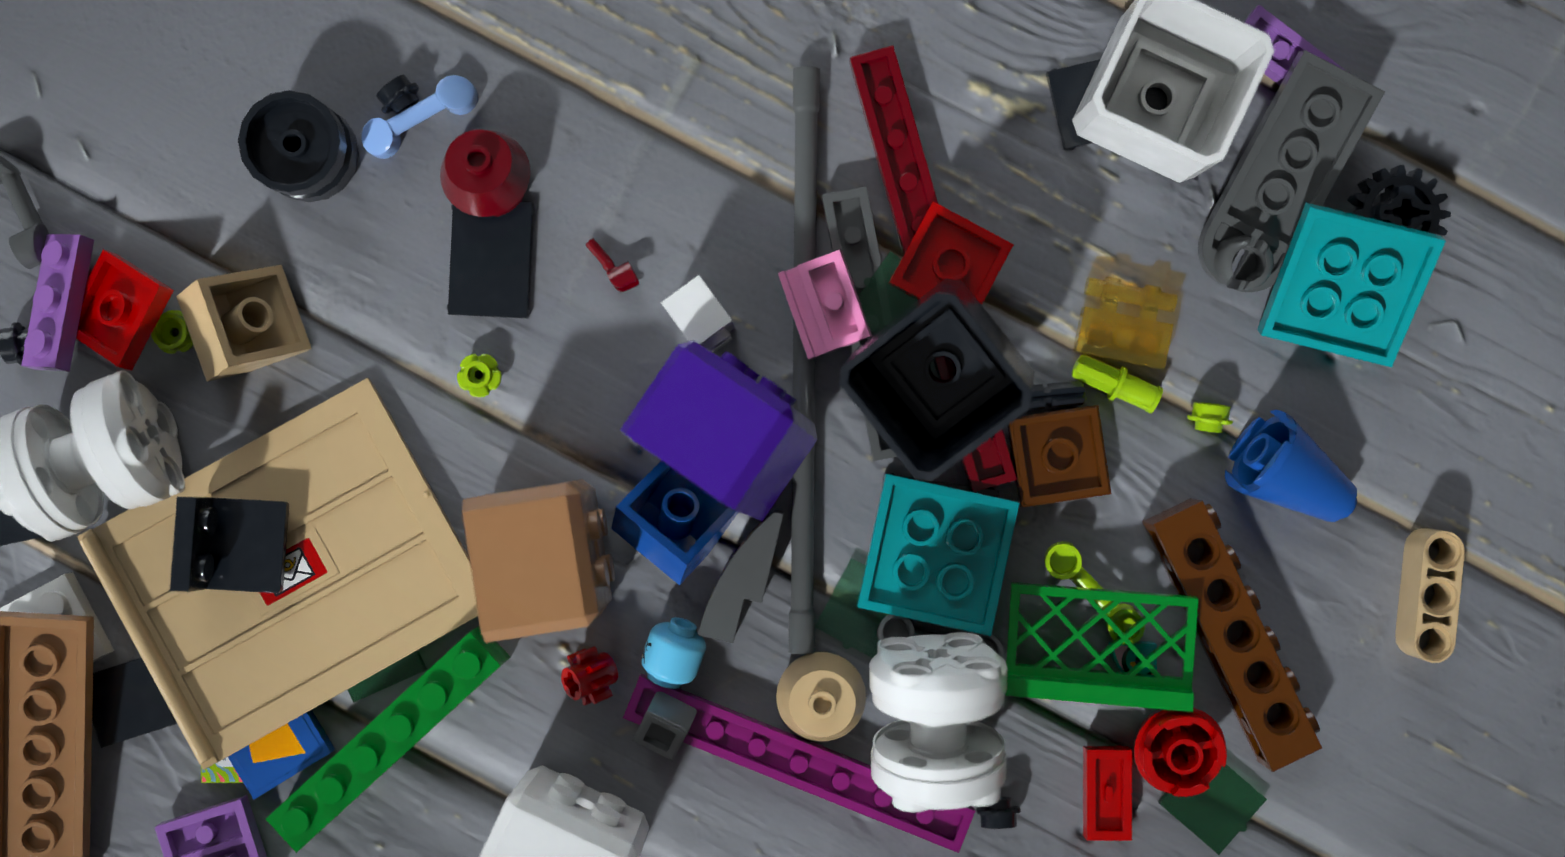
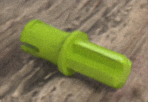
M1086 354L1079 356L1072 369L1071 376L1073 379L1082 381L1084 384L1107 393V399L1114 400L1118 398L1142 408L1150 414L1158 406L1163 394L1162 387L1155 386L1129 374L1126 367L1122 366L1120 369H1117Z

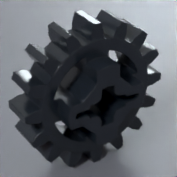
M1404 165L1391 168L1390 172L1383 168L1372 173L1373 179L1367 178L1357 184L1362 193L1351 195L1347 200L1356 206L1355 211L1350 212L1351 214L1412 229L1422 225L1420 231L1440 235L1441 237L1445 236L1448 231L1440 226L1439 222L1442 219L1451 217V212L1440 210L1439 203L1444 202L1448 198L1447 194L1435 195L1432 191L1438 180L1433 178L1422 182L1423 170L1420 168L1412 170L1406 175ZM1385 188V192L1380 194V202L1376 206H1372L1376 196ZM1393 211L1394 214L1400 215L1401 217H1409V219L1402 221L1400 217H1394V214L1384 213Z

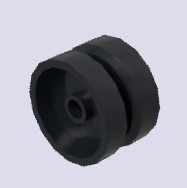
M292 90L271 93L253 104L241 123L238 144L241 160L249 173L266 187L290 199L309 203L329 199L343 190L355 174L359 157L356 135L344 118L310 94Z

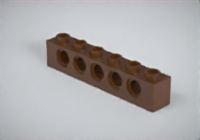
M1190 498L1142 521L1177 595L1197 596L1199 598L1196 634L1257 761L1274 772L1322 749L1316 733L1320 732L1319 724L1310 709L1307 707L1303 708L1296 692L1300 691V685L1291 669L1287 666L1283 667L1276 653L1281 650L1276 635L1269 626H1263L1257 614V611L1261 609L1260 602L1249 585H1243L1237 570L1241 569V563L1233 548L1229 544L1224 545L1217 531L1221 528V522L1214 508L1210 504L1205 505L1203 500ZM1200 538L1204 545V552L1198 560L1192 562L1188 557L1187 548L1192 540ZM1220 579L1223 584V593L1218 600L1210 602L1207 596L1208 586L1214 580ZM1240 620L1243 626L1242 634L1236 641L1229 642L1227 638L1228 627L1234 621ZM1260 661L1262 665L1260 677L1253 682H1249L1247 679L1248 668L1254 662ZM1280 702L1282 710L1279 718L1273 722H1268V709L1273 704Z

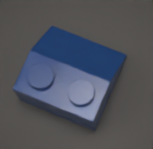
M661 460L615 507L611 529L680 586L711 552L739 512L723 504Z

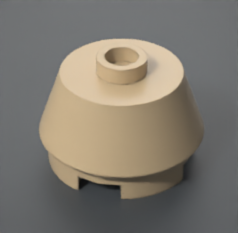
M814 652L799 657L783 672L777 687V707L784 723L798 736L816 742L832 741L849 733L861 719L866 705V689L860 673L848 660L829 652Z

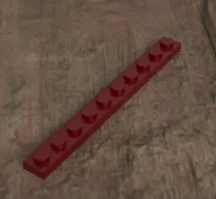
M891 45L852 56L849 59V64L904 254L933 201L938 203L895 49ZM938 356L933 359L939 379H950L956 374V365L951 358ZM1003 429L962 459L971 492L1017 480Z

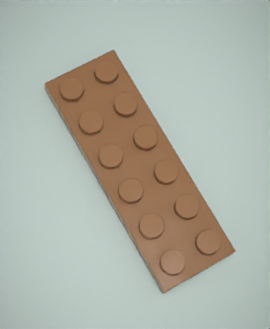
M0 611V857H90L94 616Z

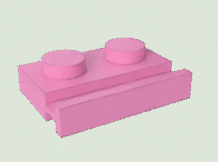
M841 250L831 252L797 265L795 268L778 273L808 359H814L820 355L872 337Z

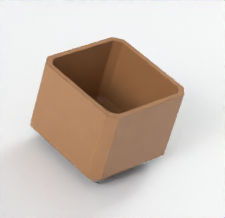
M579 479L463 499V521L480 629L485 643L589 627L613 599L610 582L615 581V571L611 554H605L603 536H608L607 519L604 509H598L596 490L589 483Z

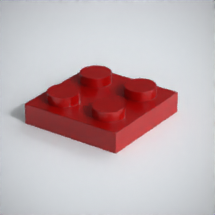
M933 201L888 284L919 300L945 278L962 280L982 305L1014 244Z
M103 249L86 282L76 339L115 366L132 371L174 290L118 254Z

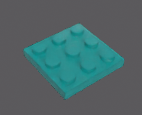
M1306 203L1257 330L1261 336L1392 368L1446 240L1440 235Z
M885 473L857 607L991 636L1020 502Z

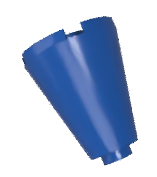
M1280 410L1270 411L1274 417L1266 421L1258 417L1240 434L1228 456L1229 459L1234 461L1232 473L1225 470L1224 477L1228 486L1239 493L1327 522H1336L1344 519L1354 511L1357 505L1356 486L1292 416Z

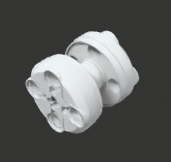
M125 370L92 381L86 387L77 390L73 395L70 405L71 421L57 409L43 404L25 407L0 417V510L6 515H12L22 526L42 536L47 541L53 542L82 532L88 526L95 524L103 512L104 493L119 506L135 509L168 499L175 494L183 492L185 489V479L182 473V456L177 439L178 428L173 414L163 402H159L144 385L135 381L130 373Z
M955 632L946 635L931 634L907 638L890 637L880 640L877 643L878 654L872 658L869 664L872 700L879 710L900 720L885 725L874 735L873 747L871 749V776L873 781L893 798V805L897 809L906 812H922L929 809H959L968 806H989L997 803L1000 800V788L1005 783L1007 775V755L1004 749V740L995 729L976 720L996 713L1003 706L1007 691L1006 662L991 647L983 643L982 637L973 633Z

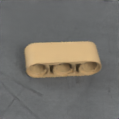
M1421 528L1411 532L1406 538L1404 545L1395 639L1399 649L1405 654L1431 663H1440L1448 659L1453 653L1456 643L1465 551L1461 539L1454 533ZM1436 539L1439 544V552L1435 559L1431 560L1429 547L1433 540ZM1433 585L1435 591L1434 598L1426 605L1424 601L1425 590L1428 586ZM1428 630L1430 641L1425 648L1421 649L1419 644L1420 636L1424 631Z

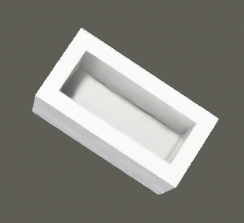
M699 275L661 302L688 341H696L712 353H715L733 339L729 333L735 328L732 319Z

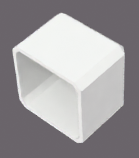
M1134 0L1119 19L1072 119L1077 135L1178 183L1198 176L1224 160L1275 51L1269 34L1196 0ZM1157 87L1165 92L1168 100L1165 109L1155 110L1147 104L1145 94L1148 88Z
M542 765L528 770L508 796L480 857H640L649 826L643 812L626 805L619 797L606 792L600 793L585 786L580 779L570 774L558 773Z

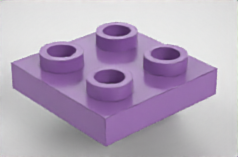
M247 795L161 822L154 827L164 857H267Z

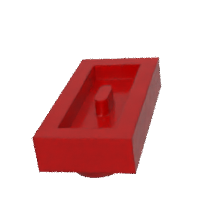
M1083 746V836L1086 840L1132 841V749L1128 746Z

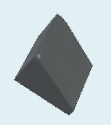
M658 691L632 741L673 761L692 725L697 710L664 692Z

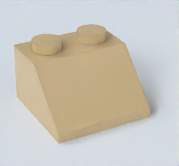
M282 265L197 279L176 296L207 382L248 373L312 349Z

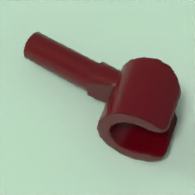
M594 238L586 243V247L602 264L610 282L617 291L625 292L639 285V280L629 261L616 267L613 260Z

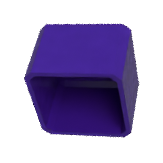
M696 341L680 343L676 346L620 429L629 438L723 504L737 512L763 521L818 440L815 424L792 407L797 400L784 389L764 376L757 383L756 380L760 375L727 351L720 358Z

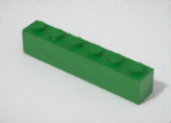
M479 625L465 635L275 809L266 820L297 853L511 657L497 641L485 643Z

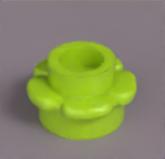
M179 310L164 312L151 334L153 341L165 353L187 352L193 347V342L182 312ZM174 328H177L179 330V334L177 336H173L172 330Z
M470 354L461 361V371L457 373V381L461 389L468 390L471 396L485 397L489 395L490 391L499 387L502 374L499 371L498 362L488 354H481L480 356ZM477 371H482L483 377L481 379L475 377Z
M1193 402L1192 414L1187 415V419L1196 421L1195 430L1222 433L1223 425L1233 424V420H1229L1231 406Z

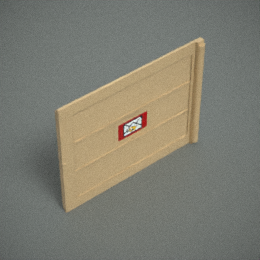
M369 378L362 380L186 477L183 492L146 507L140 506L135 509H128L96 528L77 536L82 549L203 770L478 617L469 556ZM177 496L288 502L289 517L282 592L265 593L211 589L192 592L170 591Z

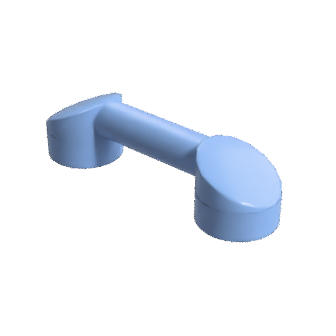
M446 76L439 81L434 94L388 120L381 118L369 120L364 125L361 133L363 147L376 158L387 159L392 157L400 148V134L445 108L457 115L471 112L478 102L476 88L468 79L462 76Z

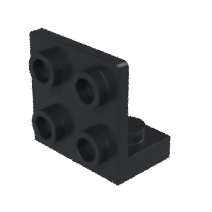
M177 496L170 591L192 592L211 589L265 593L282 592L284 586L289 503L285 501Z

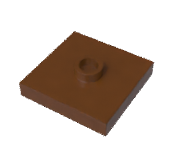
M1098 405L1020 416L1008 425L1020 507L1112 494Z

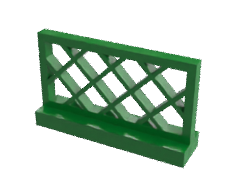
M1011 582L1006 656L1007 691L1005 696L1193 712L1194 692L1192 691L1199 598L1186 595ZM1020 594L1040 595L1051 609L1031 625L1019 612ZM1049 596L1064 598L1055 604ZM1074 598L1087 599L1097 613L1077 629L1061 609ZM1095 600L1110 602L1101 608ZM1120 602H1131L1135 604L1144 616L1123 633L1107 613ZM1141 603L1157 605L1148 612ZM1168 605L1186 607L1185 624L1171 636L1154 619ZM1057 614L1073 633L1052 649L1036 630ZM1103 618L1119 637L1098 653L1082 634ZM1019 620L1026 630L1017 637ZM1150 621L1166 640L1145 657L1129 638ZM1030 635L1048 653L1035 665L1016 663L1017 646ZM1184 636V648L1182 650L1176 642ZM1077 638L1094 656L1080 669L1069 668L1058 656ZM1125 642L1141 661L1128 672H1115L1104 658ZM1172 646L1183 658L1181 677L1163 676L1155 669L1151 662ZM1053 659L1060 667L1045 665ZM1100 663L1106 671L1091 669ZM1147 667L1153 675L1139 674V672Z

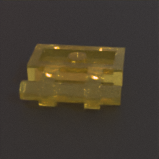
M1107 276L1105 280L1088 277L1084 294L1100 297L1101 303L1099 309L1081 308L1073 352L1159 370L1165 369L1174 324L1156 321L1158 309L1174 312L1177 305V295L1161 292V287L1148 284L1144 288L1121 284V279ZM1118 301L1139 305V317L1116 313Z

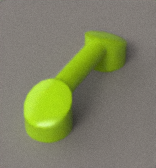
M1065 541L1056 542L1045 552L1044 563L1047 571L1053 577L1061 580L1070 579L1077 587L1104 589L1082 567V558L1075 545ZM1095 600L1101 608L1110 602ZM1125 603L1118 604L1107 613L1123 633L1142 618L1134 607ZM1105 621L1110 636L1115 640L1119 637L1118 634ZM1145 625L1129 638L1133 644L1142 638L1145 632Z

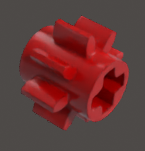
M594 646L589 649L584 648L567 656L571 666L562 670L561 680L564 690L571 699H582L583 705L586 706L590 703L595 705L613 696L609 686L617 682L618 670L614 660L608 653L601 652L598 654L597 648Z

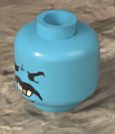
M674 617L670 622L658 623L652 627L641 656L642 666L646 670L650 681L661 687L677 689L681 685L690 683L695 679L706 651V642L696 632L697 626L694 623L683 618Z

